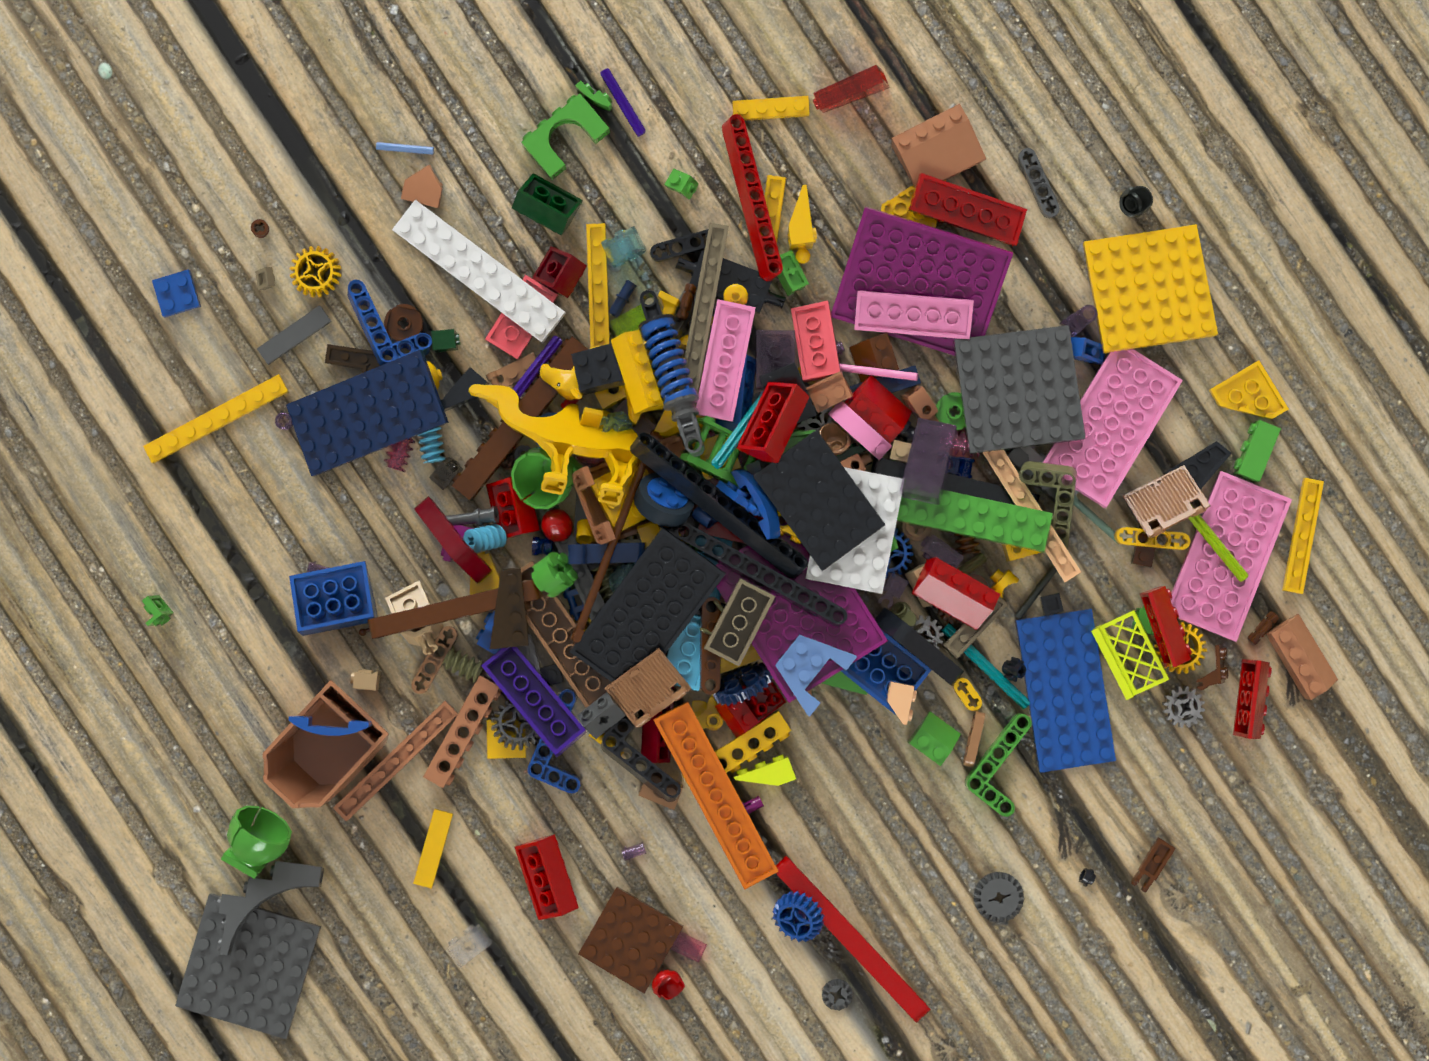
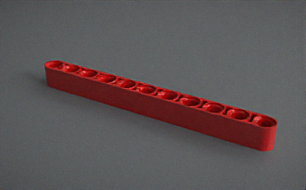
M785 856L776 864L778 869L776 874L794 893L799 891L800 895L806 893V897H812L813 902H818L817 907L822 908L821 913L824 914L823 924L916 1023L931 1010L788 856Z

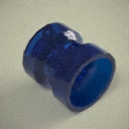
M533 537V556L540 554L547 556L552 552L553 541L547 537L545 539Z

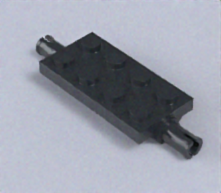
M703 250L698 262L693 263L679 257L675 269L691 274L692 278L689 284H694L696 290L704 256ZM723 258L716 293L717 298L724 300L723 294L728 286L732 284L742 285L748 292L746 305L756 307L755 312L759 314L763 304L769 303L782 309L786 297L771 292L770 286L773 280L765 281L760 277L759 271Z

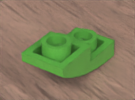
M582 81L575 85L576 90L590 103L607 111L612 110V99L607 93L602 94L598 90L593 95L594 90L588 83L584 84Z

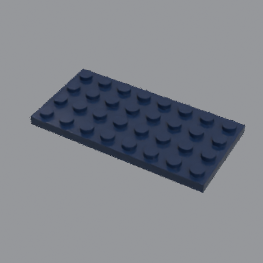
M423 350L415 351L286 404L311 476H317L449 423Z

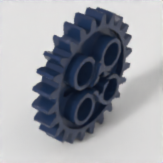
M755 662L753 665L749 663L747 666L743 665L739 669L735 668L732 672L728 671V675H722L720 689L713 696L718 704L721 703V705L726 704L729 706L731 703L736 705L739 701L743 703L745 699L750 700L752 696H757L758 692H763V688L768 687L773 677L763 662L759 664ZM739 678H742L746 689L743 690Z

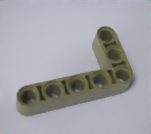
M1027 461L1022 465L1019 473V478L1023 483L1057 488L1052 527L1055 531L1063 529L1066 532L1065 534H1059L1056 531L1068 550L1077 471L1071 466ZM1031 470L1033 475H1026L1024 471ZM1049 472L1053 477L1047 478L1043 473ZM1070 475L1073 479L1065 480L1063 476ZM1067 493L1070 495V498H1063L1061 494ZM1065 511L1068 515L1061 516L1058 512Z

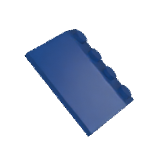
M366 561L289 576L297 632L302 636L366 624L369 619L378 617Z
M882 630L888 642L852 663L846 671L843 669L841 672L895 714L886 700L890 681L913 685L914 690H916L932 669Z

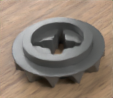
M833 979L823 987V1002L831 1010L840 1011L847 1008L852 1002L853 992L846 981ZM840 989V994L844 998H838L834 1002V995L830 992H837Z

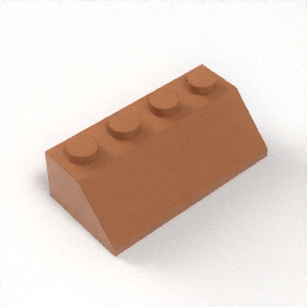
M1299 614L1294 615L1266 633L1304 699H1314L1326 692L1338 680Z

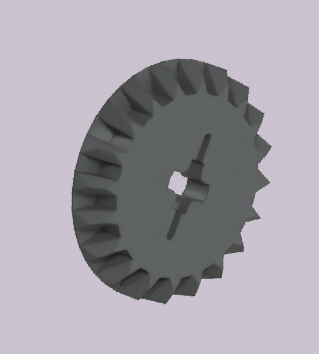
M990 873L984 876L975 888V906L978 912L989 921L997 923L1007 922L1014 919L1023 907L1024 891L1016 878L1008 873ZM998 892L1001 895H1007L1005 898H1002L1001 903L998 900H991L997 897Z

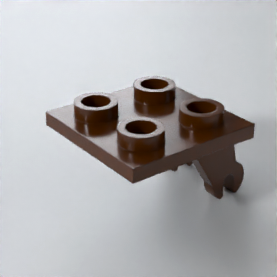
M1223 644L1215 645L1216 669L1196 681L1197 683H1203V685L1197 686V689L1204 690L1211 685L1225 683V680L1228 679V667H1224V660L1227 659V648H1223Z

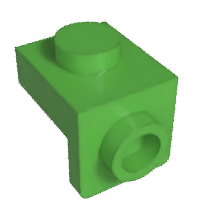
M673 168L664 185L682 194L685 198L691 199L699 183L692 176Z

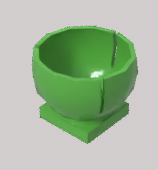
M535 447L529 449L516 459L511 471L513 488L521 500L535 492L523 501L532 508L550 509L568 497L574 485L572 474L583 466L571 456L567 465L568 482L564 493L558 495L544 492L541 490V483L544 474L552 472L551 458L544 449Z
M244 806L237 809L232 816L227 832L230 847L225 851L221 860L255 879L269 862L280 858L288 848L292 831L287 822L275 812L263 807L259 810V806Z

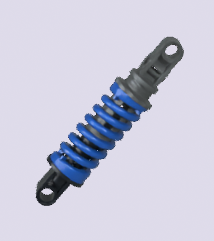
M645 290L640 295V303L646 320L641 322L638 327L643 339L646 341L645 347L650 351L648 356L652 360V368L656 370L654 376L659 380L657 385L661 389L660 395L665 399L663 408L666 411L672 412V421L677 422L680 435L688 453L691 456L698 457L705 450L700 426L696 418L699 412L694 405L698 402L699 395H697L695 388H689L693 383V379L685 377L689 375L690 370L683 368L687 364L686 359L680 358L684 354V350L675 349L681 344L679 339H673L678 335V331L672 328L675 325V318L672 314H663L660 301L654 291ZM648 298H654V302L652 304H645V301ZM693 442L700 443L697 450L690 449V445Z

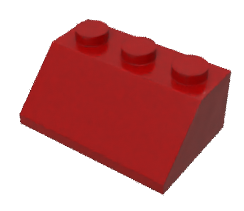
M869 375L855 390L853 396L845 402L848 407L889 443L904 429L912 414L909 408L872 375Z
M512 477L486 484L491 508L496 506L499 511V523L496 524L504 529L507 539L540 531L535 509L523 502L532 494L521 500L513 488Z

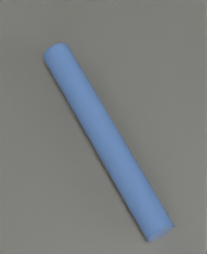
M376 143V150L434 154V147Z

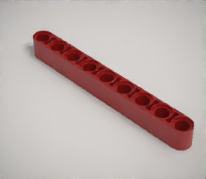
M734 114L722 125V133L759 275L763 280L771 281L782 272L783 266L746 124L742 116Z

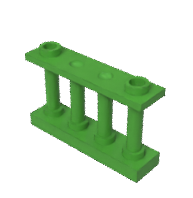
M709 416L697 418L698 423L703 425L701 429L703 442H705L710 429L719 433L713 450L706 461L700 459L701 456L694 457L689 453H682L680 458L688 465L726 484L730 481L740 489L731 473L740 450L734 449L728 458L725 468L715 469L711 464L722 448L726 437L729 438L732 431L716 424V420ZM699 442L695 443L693 450H697L699 448ZM749 455L744 466L746 471V465L755 462L756 458Z

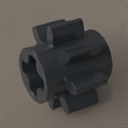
M1011 657V661L1006 660L1002 666V672L1005 674L1004 678L1017 682V678H1023L1026 673V666L1023 665L1024 661L1016 657Z

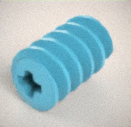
M437 427L418 435L423 437V439L419 440V444L425 445L420 448L421 452H425L421 456V459L427 460L424 463H435L446 459V457L440 456L445 450L439 449V446L443 445L444 442L438 441L443 435L438 434L437 431L441 430L442 427Z
M498 524L469 529L463 536L465 542L476 553L504 547L507 541L504 529Z

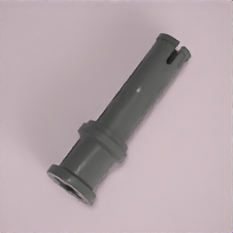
M493 506L491 509L481 510L478 508L471 513L446 516L453 526L473 523L481 526L488 522L499 523V511L496 506Z

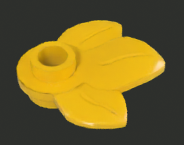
M711 695L707 703L700 700L692 701V710L703 729L707 728L711 731H716L722 727L723 718L714 707L718 703L713 695ZM712 717L717 719V723L715 725H712L710 723V719Z

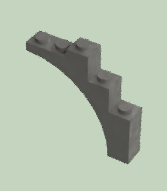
M275 861V865H272L270 870V877H273L272 880L249 877L248 882L245 881L243 893H246L245 897L222 894V897L218 898L217 910H219V914L226 915V919L223 918L221 923L223 936L218 941L217 950H220L219 954L231 955L234 941L242 925L251 913L265 901L291 889L321 887L324 868Z

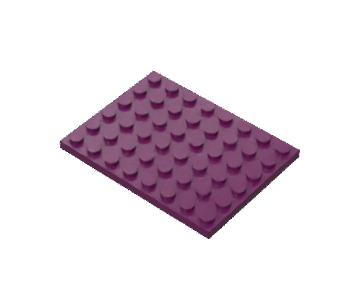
M865 206L831 316L832 318L855 324L858 291L974 300L970 337L985 336L1013 252ZM887 333L890 336L956 356L954 339L957 338Z
M784 522L781 526H786L787 522ZM786 534L780 535L784 541L805 556L809 563L810 554L802 543L797 544L791 541L790 536ZM747 545L739 550V552L789 578L750 546ZM736 556L731 557L729 560L732 565L740 563V559ZM719 563L716 565L726 573L716 586L726 603L740 578L775 596L751 644L788 703L795 700L796 697L775 665L799 635L856 655L857 658L853 663L888 642L855 588L805 579L807 568L796 579L789 578L846 610L847 619L845 623L840 627H835ZM753 565L748 566L747 572L749 574H756L757 568ZM772 575L764 577V581L767 584H772L775 581ZM788 584L781 586V590L784 593L792 591L791 586ZM804 593L798 596L799 601L802 603L809 601V597ZM823 603L815 605L818 612L826 610V606ZM833 613L835 621L840 622L843 620L841 613ZM829 659L806 687L805 691L808 692L843 670V668Z

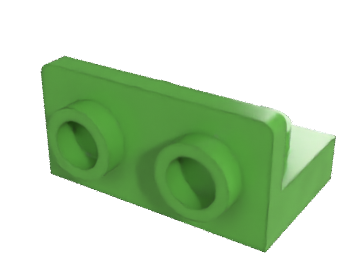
M160 595L147 596L142 600L147 613L153 614V617L145 623L147 626L155 625L156 627L159 624L162 626L171 619L169 616L174 612Z

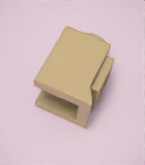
M358 669L357 672H352L350 683L353 684L355 689L379 690L381 671L374 673V670Z

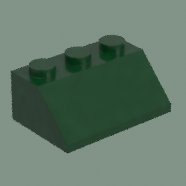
M533 173L518 190L512 209L562 236L570 226L583 200Z

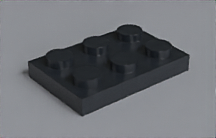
M795 361L759 376L764 390L768 382L797 384L808 394ZM810 397L797 423L817 415Z

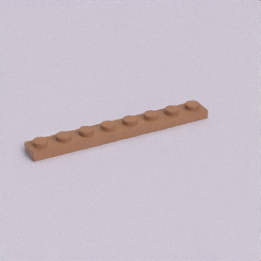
M445 700L333 807L334 810L347 822L457 717L458 712Z

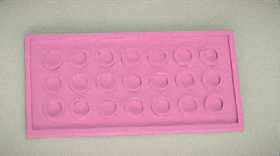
M1134 349L1109 352L1080 400L1085 439L1054 443L1042 463L1073 467L1077 471L1076 490L1103 508H1106L1183 380ZM1070 475L1063 476L1065 480L1073 479Z
M1219 471L1208 498L1211 507L1203 512L1201 517L1249 576L1240 582L1196 529L1171 592L1172 606L1176 607L1179 614L1177 619L1237 642L1292 499Z

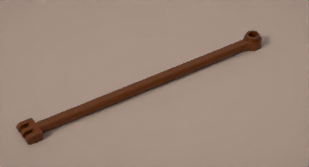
M651 430L650 435L661 442L662 435H659L657 431ZM639 461L614 526L613 532L616 539L607 544L576 627H574L571 635L573 642H580L583 636V630L632 506L634 495L647 467L642 461Z

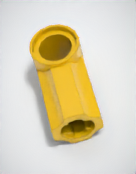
M579 520L577 522L576 541L579 544H598L588 520Z

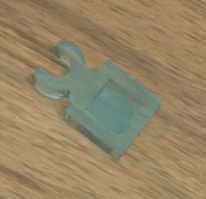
M621 411L609 413L607 417L603 416L600 425H604L603 432H608L612 428L618 432L632 429L633 423Z

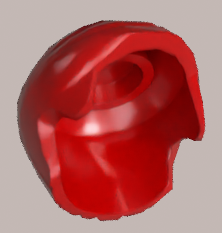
M549 510L542 518V531L549 540L554 542L565 541L571 535L573 523L564 510Z
M674 970L661 971L652 981L653 993L659 998L663 997L666 1000L674 998L685 988L680 974Z

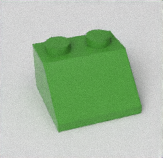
M929 711L907 742L941 766L952 752L961 734Z

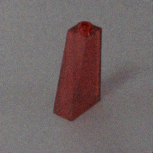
M874 65L814 92L815 98L813 103L817 110L820 109L821 112L825 113L887 90L890 87L884 71L879 66Z

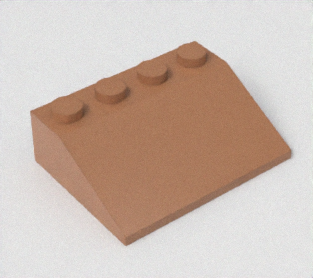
M960 104L892 138V149L914 187H916L920 173L945 181L986 160L972 125Z

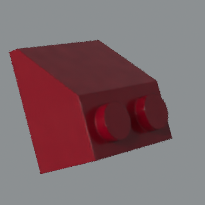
M550 246L532 279L551 291L569 298L587 265L572 254Z

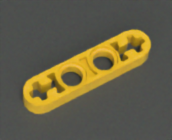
M1122 527L1117 529L1114 534L1116 542L1121 545L1184 550L1190 545L1189 536L1182 532L1165 531L1162 533L1166 536V543L1164 545H1160L1157 542L1158 536L1148 538L1145 543L1139 542L1138 535L1141 532L1145 533L1140 528ZM1125 531V534L1133 535V538H1126L1123 541V538L1119 535ZM1180 536L1182 540H1185L1181 547L1179 543H1171V539H1180Z

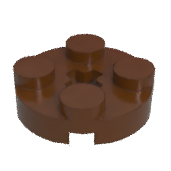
M399 304L387 312L384 319V327L388 335L398 342L420 334L423 330V319L413 306ZM406 318L409 325L402 329L399 321H403Z

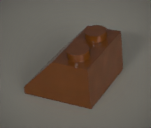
M887 333L869 338L849 347L855 366L899 370ZM858 374L860 382H864L869 375Z

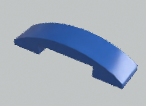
M745 469L733 470L731 473L739 488H747L755 504L760 509L764 519L758 522L765 537L767 539L780 537L779 518L773 503L750 472Z
M289 716L288 719L292 724L305 731L326 736L348 735L372 726L370 721L351 720L349 721L348 728L312 725L313 717Z

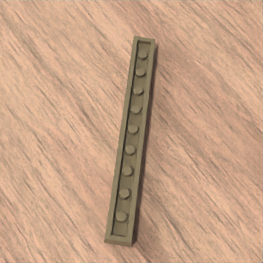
M715 223L709 224L684 358L687 360V364L683 366V368L690 370L689 375L685 377L693 379V383L689 388H695L697 395L729 226Z

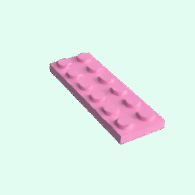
M858 291L854 330L970 340L974 300Z
M717 300L698 392L699 400L696 402L698 415L733 422L756 307Z

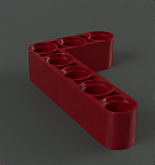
M429 496L414 508L448 555L477 584L492 572V569L465 542Z

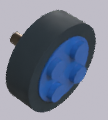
M651 473L643 477L634 495V503L638 511L652 523L666 527H676L685 523L695 505L694 502L657 473Z

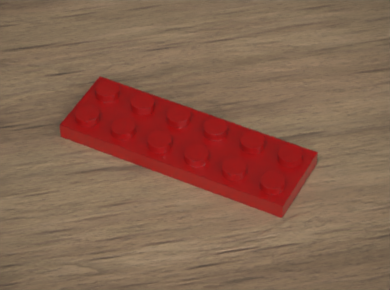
M923 173L919 174L908 210L1012 246H1017L1027 213L1026 208Z

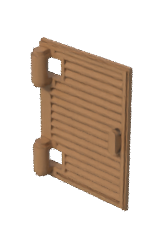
M1184 465L1123 495L1124 500L1148 538H1154L1164 533L1166 529L1190 517H1195L1211 507ZM1198 499L1201 505L1193 509L1190 503ZM1157 520L1159 526L1151 529L1149 524Z
M658 648L604 689L634 726L640 728L650 721L653 716L686 695L692 688L660 648ZM678 683L681 689L674 692L671 687ZM641 709L645 714L638 719L635 713Z

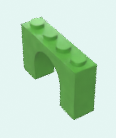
M581 94L571 96L563 108H557L552 113L553 116L551 118L542 120L534 132L530 131L522 138V146L551 180L566 170L565 164L550 146L551 135L557 127L568 123L575 124L585 131L595 145L610 133L609 127Z

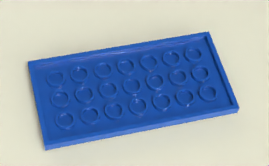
M1092 609L1015 620L1021 660L1024 661L1023 665L1026 666L1024 680L1027 698L1030 702L1029 712L1039 772L1116 761L1098 644L1091 632L1095 628Z

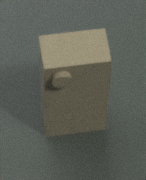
M740 578L704 649L740 666L775 596Z

